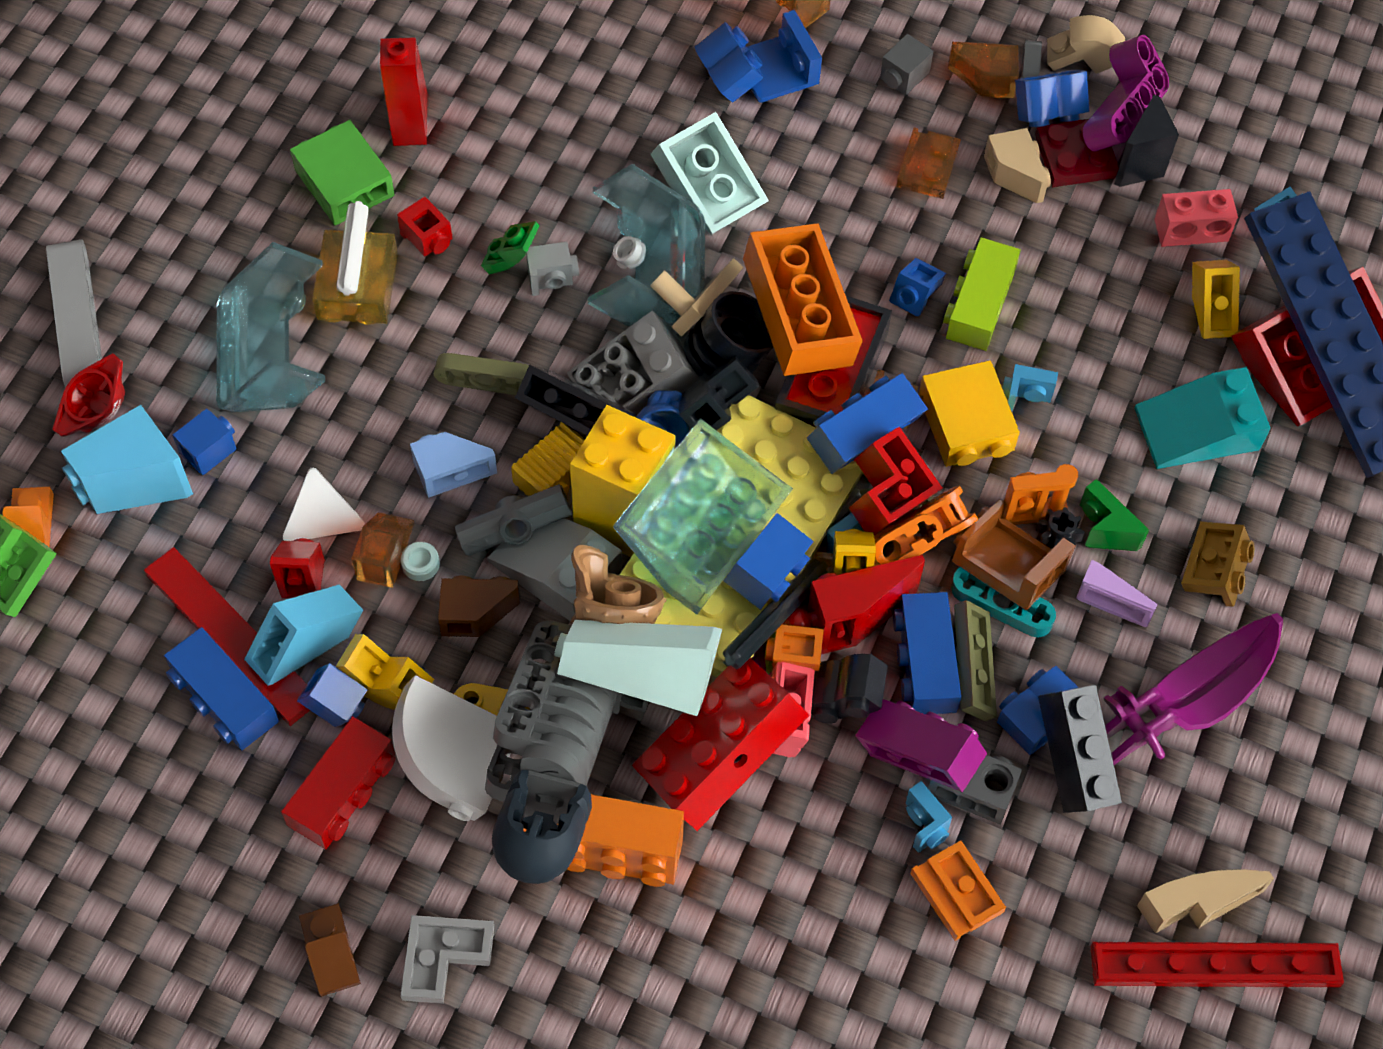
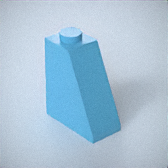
M340 585L273 603L244 660L268 686L272 685L349 638L363 609Z

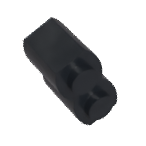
M865 653L849 655L841 660L821 661L819 671H815L811 714L819 722L832 724L836 723L838 719L848 716L864 718L869 713L880 710L882 708L888 665L872 654Z

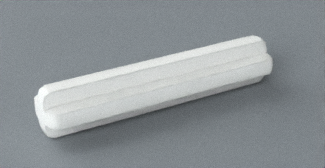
M361 201L350 203L347 207L336 284L337 291L342 292L345 296L354 294L358 290L369 211L368 207L363 205Z

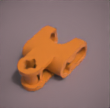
M960 485L941 493L926 505L914 512L908 513L874 536L876 546L874 563L881 565L921 555L935 547L942 539L954 535L978 520L975 512L969 514L959 497L963 493ZM918 523L925 526L920 530L921 537L914 536L919 531ZM892 541L894 550L887 556H884V545Z

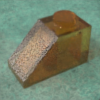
M952 41L948 69L980 96L1014 98L1016 91L1015 80L1019 78L1018 45Z
M378 512L362 527L351 558L357 580L393 588L401 565L402 552L408 545L415 524L414 520Z

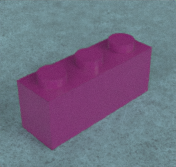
M883 699L882 708L870 713L855 735L871 757L960 792L964 791L987 755L986 750L978 740V733L970 726L963 723H958L957 726L950 724L933 712H927L926 714L917 712L903 701L893 703Z

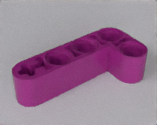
M1140 35L1114 44L1110 48V62L1120 83L1083 127L1085 143L1092 151H1099L1125 143L1130 138L1152 97L1157 95L1162 98L1168 91L1169 77L1152 42L1146 35Z

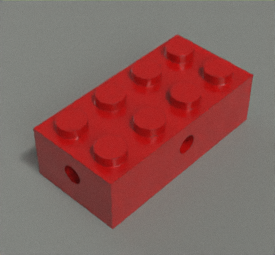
M750 657L739 669H735L733 666L727 667L707 687L698 715L695 716L683 712L632 764V767L671 809L684 811V820L698 831L810 715Z

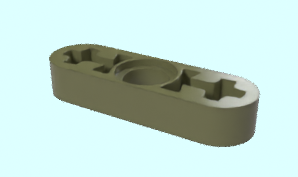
M443 353L437 358L433 374L439 382L446 385L516 395L529 365L455 353Z

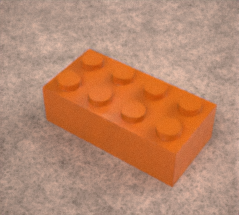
M819 223L750 232L743 261L783 375L789 376L853 366L862 343V338Z
M591 794L592 809L585 824L586 827L578 850L567 870L572 872H583L585 869L601 871L603 876L618 880L624 879L625 876L641 879V882L654 887H662L665 883L674 885L683 842L684 811Z

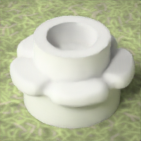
M631 236L621 238L613 249V256L617 260V265L622 269L627 267L633 269L643 262L646 253L645 244L641 243L640 239Z

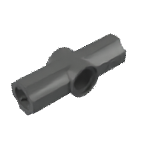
M558 484L525 498L519 496L504 497L496 504L495 510L455 526L462 549L466 555L471 556L503 542L511 545L523 544L530 539L533 530L571 516L573 513L562 485Z

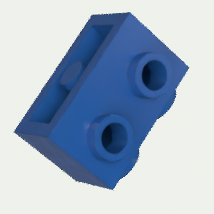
M776 513L724 579V582L761 610L770 598L777 602L790 586V583L785 580L788 574L791 572L797 577L811 559L805 552L814 541Z

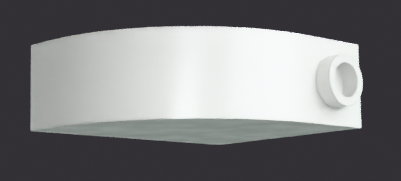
M415 675L405 685L394 712L392 735L397 759L408 779L421 793L448 808V813L453 817L463 821H475L486 813L492 797L485 791V782L488 766L498 745L493 739L497 716Z

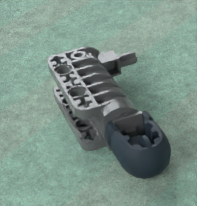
M555 621L540 622L533 630L495 720L493 739L498 745L488 766L485 782L486 793L490 797L504 802L492 834L493 853L496 861L510 877L532 884L551 881L565 872L573 861L592 809L591 793L587 788V783L611 714H618L621 705L622 707L645 712L649 702L557 674L560 657L554 656L560 634H568L572 625ZM548 637H553L552 645L545 643ZM543 659L548 661L549 663H539L533 660ZM505 754H518L522 756V759H512ZM504 773L511 775L510 781L507 784H501Z

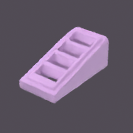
M1094 560L1090 562L1076 597L1081 602L1143 627H1148L1157 607L1154 601Z

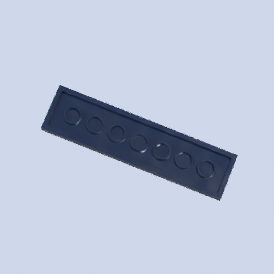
M1306 192L1249 213L1244 220L1366 478L1383 472V343L1311 192Z

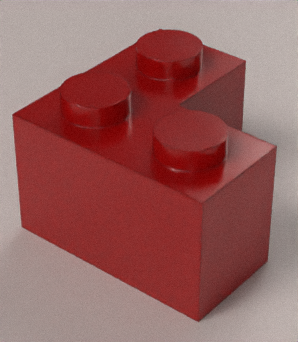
M900 426L872 443L854 459L873 486V489L859 498L849 509L865 532H873L875 536L943 489Z

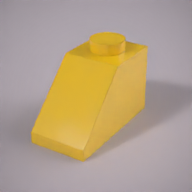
M1228 260L1192 262V299L1203 339L1231 337V335L1238 332L1240 267Z
M857 529L835 531L833 573L840 575L874 566L876 546L873 532H862Z

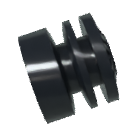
M737 291L721 293L686 336L684 344L686 359L700 377L705 372L710 375L735 355L753 374L762 360L774 348L757 299Z

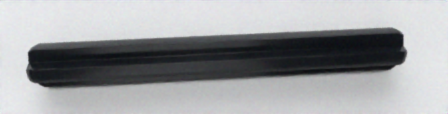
M817 559L811 560L802 572L790 582V586L777 602L772 600L723 651V656L725 657L724 664L727 667L733 666L735 669L741 668L810 595L812 581L828 573L826 570L828 564L825 561L820 563Z

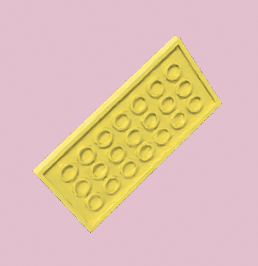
M747 395L737 404L730 406L732 419L716 432H713L620 573L623 576L637 577L651 582L662 589L667 601L664 603L655 624L708 626L722 629L711 675L718 677L727 668L723 662L725 660L723 651L772 601L770 598L760 610L725 583L724 579L776 513L814 541L805 552L812 559L826 536L828 529L832 526L863 474L855 461L831 474L807 440V437L816 429L815 427L785 412L776 410L775 407L750 395ZM790 572L785 580L790 583L796 576Z

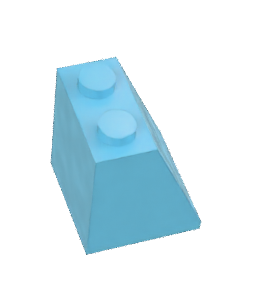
M141 405L61 450L67 463L66 466L62 467V470L72 484L71 488L82 505L89 502L96 514L184 499L193 495L179 456Z

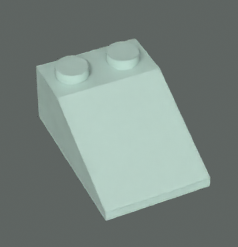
M716 112L660 143L651 153L667 183L710 235L769 201Z

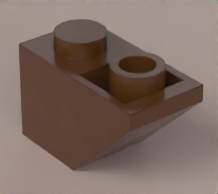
M464 575L454 576L452 579L441 578L438 614L441 636H482L520 604L518 580H511L503 576H496L491 579H472Z

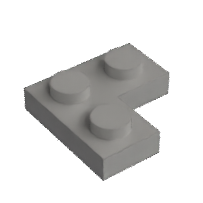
M411 915L400 995L402 1001L444 1004L449 963L490 966L494 921Z

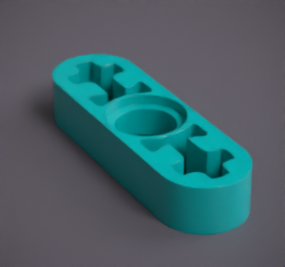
M961 567L955 571L951 591L957 600L961 602L967 600L990 612L991 617L1032 637H1042L1051 631L1056 619V611L1047 600L1040 597L1027 611L1022 609L1019 616L1017 615L1019 605L1014 603L1010 608L998 607L993 601V596L999 594L998 591L990 587L987 597L984 599L981 597L982 593L985 591L986 586L990 587L989 585ZM968 579L975 581L974 586H971L970 589L963 587L964 582L966 583ZM1037 612L1043 614V618L1039 623L1032 621V616Z

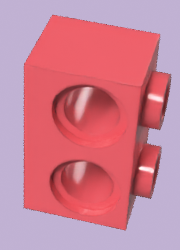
M1231 189L1163 194L1154 220L1161 247L1229 242L1238 219V214Z

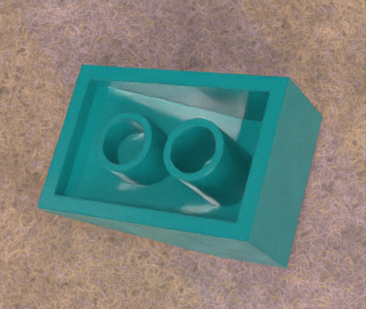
M1247 367L1211 373L1138 403L1134 408L1156 469L1259 451L1271 428Z

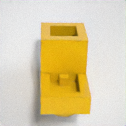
M364 634L354 635L336 665L339 670L368 689L364 695L366 698L392 710H395L405 685L415 675L430 683H433L435 680L409 657H390Z

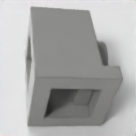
M568 242L529 247L526 258L532 296L539 295V289H558L563 286L573 285L572 277L579 276L577 256L570 255Z

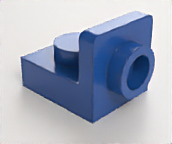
M915 258L899 272L889 299L890 303L915 316H919L924 310L928 297L943 284L946 273Z

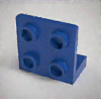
M795 10L782 14V27L778 30L779 37L747 46L748 51L750 49L753 50L763 64L759 69L764 78L751 88L757 101L760 103L820 84L822 56Z

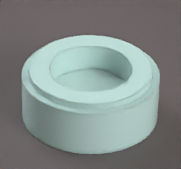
M412 543L404 549L401 555L403 572L412 580H428L439 570L438 552L429 543Z

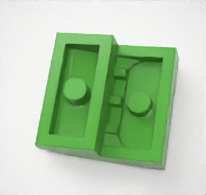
M0 514V610L6 615L16 617L57 553Z

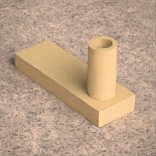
M733 258L708 283L696 299L665 270L655 279L650 287L680 315L671 327L682 337L705 314L711 303L723 293L744 267Z

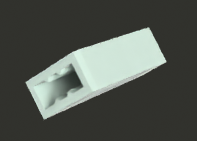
M574 620L568 634L561 633L556 645L554 656L560 657L557 674L697 716L706 694L722 629L708 626L650 623L616 624L591 620Z

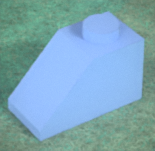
M442 432L437 435H426L410 444L413 463L428 498L497 474L496 458L493 449L453 434Z

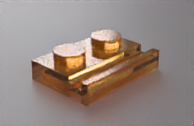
M913 128L897 178L896 187L906 186L910 187L913 192L944 199L961 139L931 131L925 134L918 132V128Z

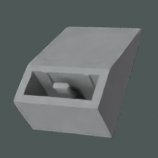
M654 311L645 315L567 372L571 381L636 414H639L647 406L648 398L654 392L660 390L683 393L700 377L687 361L684 347L671 325Z

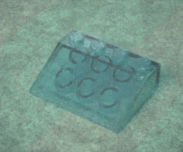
M700 419L616 521L613 528L664 590L695 614H698L793 488Z

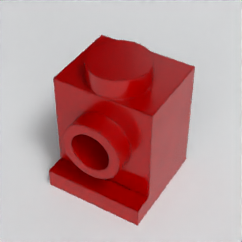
M426 197L421 198L397 214L400 235L404 239L407 238L424 257L432 252L441 254L449 247L450 240L453 239L451 224Z

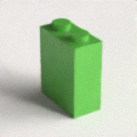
M351 120L333 126L328 131L310 140H305L290 149L296 173L334 226L346 221L347 207L350 203L361 201L369 209L395 196L391 174Z

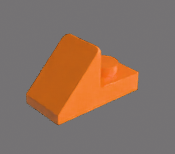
M51 487L12 488L11 506L3 507V516L50 547L54 497Z

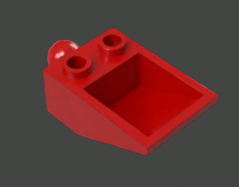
M922 554L840 575L836 573L824 574L811 583L807 611L797 608L783 625L824 629L821 655L857 646L893 615V609H899L902 594H917L925 564L924 556Z

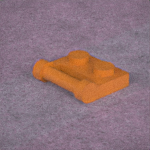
M1063 464L1057 468L1056 472L1042 474L1025 472L1016 477H1011L1004 499L1006 506L1002 514L1003 518L1014 525L1037 523L1039 520H1045V515L1049 508L1054 512L1063 510L1064 507L1068 508L1066 499L1070 488L1074 487L1077 482V469L1070 464ZM1049 491H1053L1052 496L1047 499Z

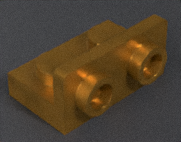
M1200 521L1181 582L1185 592L1221 595L1226 606L1234 607L1237 595L1242 594L1244 591V572L1247 563L1252 562L1255 551L1254 542L1249 539L1244 525Z

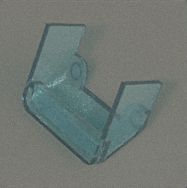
M631 164L594 186L593 194L618 208L617 225L620 232L624 236L640 239L641 243H644L646 246L643 262L636 267L635 279L629 275L588 297V304L628 327L651 311H654L672 326L680 315L650 285L665 270L694 299L702 292L705 287V219L696 204Z
M272 242L222 290L217 303L216 402L220 409L235 413L294 408L325 382V375L289 363V320L304 308L306 295L304 294L303 284L323 266V260Z

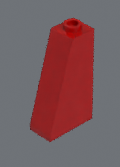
M416 37L380 39V69L393 146L427 145V87Z

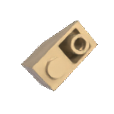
M1028 128L988 135L984 158L994 183L1035 203L1043 202L1046 189L1051 184L1050 173L1047 167L1042 166L1037 141H1032Z

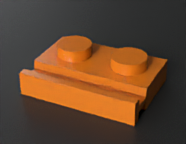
M961 840L930 857L925 863L919 866L916 865L911 870L910 874L954 941L1005 912L1006 906Z

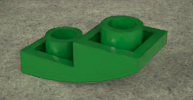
M536 221L510 225L504 237L493 239L489 244L481 267L488 274L507 270L519 263L526 255L540 225Z

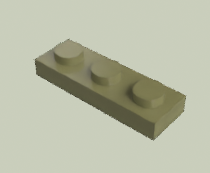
M965 600L954 605V630L957 642L956 659L962 697L960 706L961 711L980 720L988 721L997 717L990 612Z

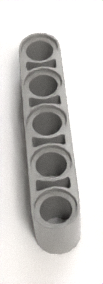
M83 239L46 246L60 366L65 388L78 372L102 359L90 266Z

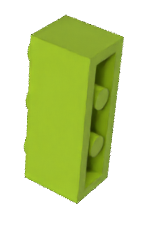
M980 237L976 250L969 249L963 268L968 270L966 277L959 276L953 296L958 297L956 304L949 303L943 323L949 325L946 339L987 351L1016 271L1021 249Z

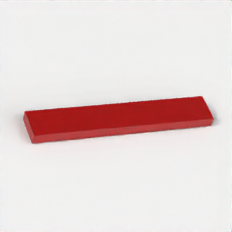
M175 547L144 569L146 576L197 629L202 627L274 706L275 711L290 727L310 711L297 702L307 684L295 671L268 686L244 660L257 632Z
M1092 942L1090 946L1094 986L1341 987L1344 984L1338 943Z

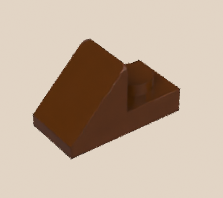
M339 903L299 915L306 942L305 949L320 996L360 985L359 974Z

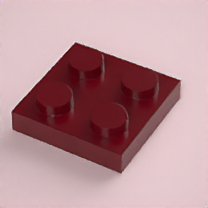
M1089 119L1036 127L1035 137L1045 167L1049 170L1052 188L1116 178L1119 165L1113 148L1109 147L1099 151H1092L1085 143L1083 127Z

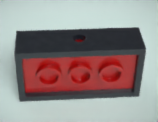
M846 296L862 338V343L853 366L787 376L777 398L775 409L816 428L813 422L828 411L832 410L836 415L844 410L841 405L857 393H860L863 397L887 338L892 310Z

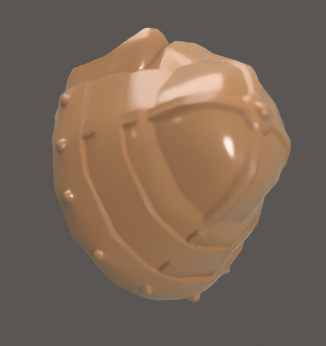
M588 545L575 547L571 554V560L575 569L577 598L574 600L576 613L570 623L573 624L574 620H591L616 624H655L664 603L667 601L662 589L651 582L637 577L608 574L607 554Z

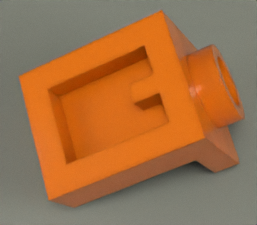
M782 624L776 630L775 638L769 637L767 640L765 660L773 661L772 669L777 662H785L819 671L824 629Z

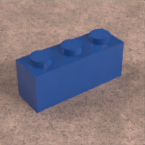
M903 373L892 380L887 375L882 377L869 387L871 393L865 397L857 393L841 405L844 409L843 411L835 415L830 410L813 422L816 429L807 437V440L831 474L854 461L859 454L881 437L899 426L901 429L907 427L928 410Z
M948 592L902 594L899 609H893L894 631L901 632L902 643L897 644V661L899 667L905 666L906 678L901 679L903 702H909L911 707L923 714L927 712L935 714L957 713L962 697Z
M202 627L164 655L170 668L166 672L170 681L178 690H182L185 687L193 695L189 698L191 704L202 717L209 714L216 721L213 728L226 744L233 741L242 751L279 722L274 706Z

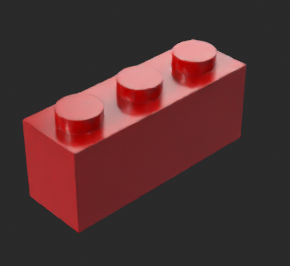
M352 716L281 811L286 825L325 850L333 840L338 841L341 839L348 828V819L356 808L361 809L366 805L373 791L372 786L380 776L385 777L392 769L396 760L392 739Z

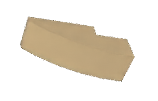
M1246 869L1217 870L1193 874L1167 882L1146 892L1137 907L1155 933L1188 915L1199 929L1263 893L1274 877L1270 871Z

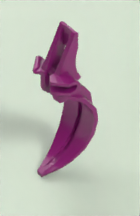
M1278 613L1267 615L1229 633L1180 664L1164 676L1153 688L1136 699L1123 686L1118 687L1117 692L1112 696L1106 695L1104 701L1116 715L1105 725L1108 739L1127 726L1134 733L1111 753L1113 764H1117L1127 755L1145 744L1151 747L1156 758L1163 759L1165 752L1156 738L1162 732L1171 730L1178 725L1187 731L1209 728L1228 717L1241 706L1263 681L1275 660L1280 645L1283 618ZM1151 710L1156 718L1146 724L1142 719V715L1146 711Z

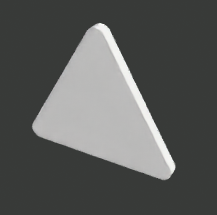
M310 468L284 530L283 540L313 539L362 531L365 528V522L316 468Z

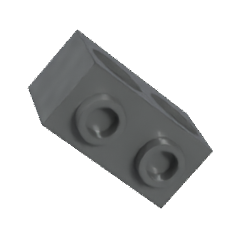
M986 755L963 792L932 780L928 789L938 800L1001 825L1022 769L1015 767L1013 762L1004 757ZM995 781L1002 786L1003 790L998 792L992 791L986 786L985 782Z

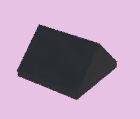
M1157 95L1152 97L1128 139L1114 185L1122 187L1165 176L1179 134L1161 97Z

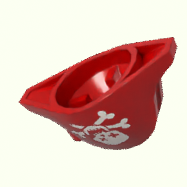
M112 353L81 370L70 380L63 392L53 425V430L57 434L65 437L78 431L89 433L93 428L100 427L108 422L117 413L125 396V389L122 384L123 361Z

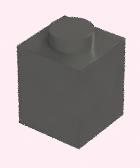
M906 34L883 56L880 79L889 87L898 90L906 96L930 73L934 50Z

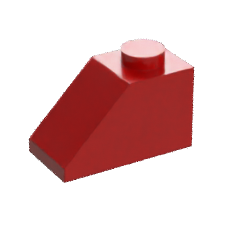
M305 538L295 539L294 541H281L270 557V566L281 598L290 599L321 590L325 559L320 542H314Z

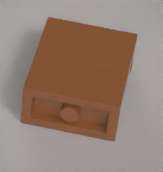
M999 499L991 508L985 506L977 515L978 520L971 527H967L957 534L954 540V545L957 548L952 562L1027 611L1066 571L1076 545L1063 538L1053 549L1049 548L1003 518L1002 514L1006 502Z

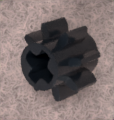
M1067 507L1055 512L1050 508L1047 509L1045 520H1039L1036 531L1042 533L1040 542L1051 549L1063 538L1074 545L1075 542H1081L1085 532L1082 529H1078L1081 517H1075L1068 511Z

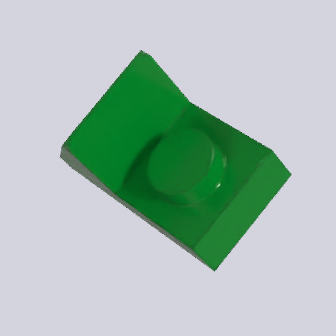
M1097 479L1086 486L1080 506L1085 515L1091 521L1098 524L1090 530L1085 546L1125 551H1138L1142 548L1149 529Z

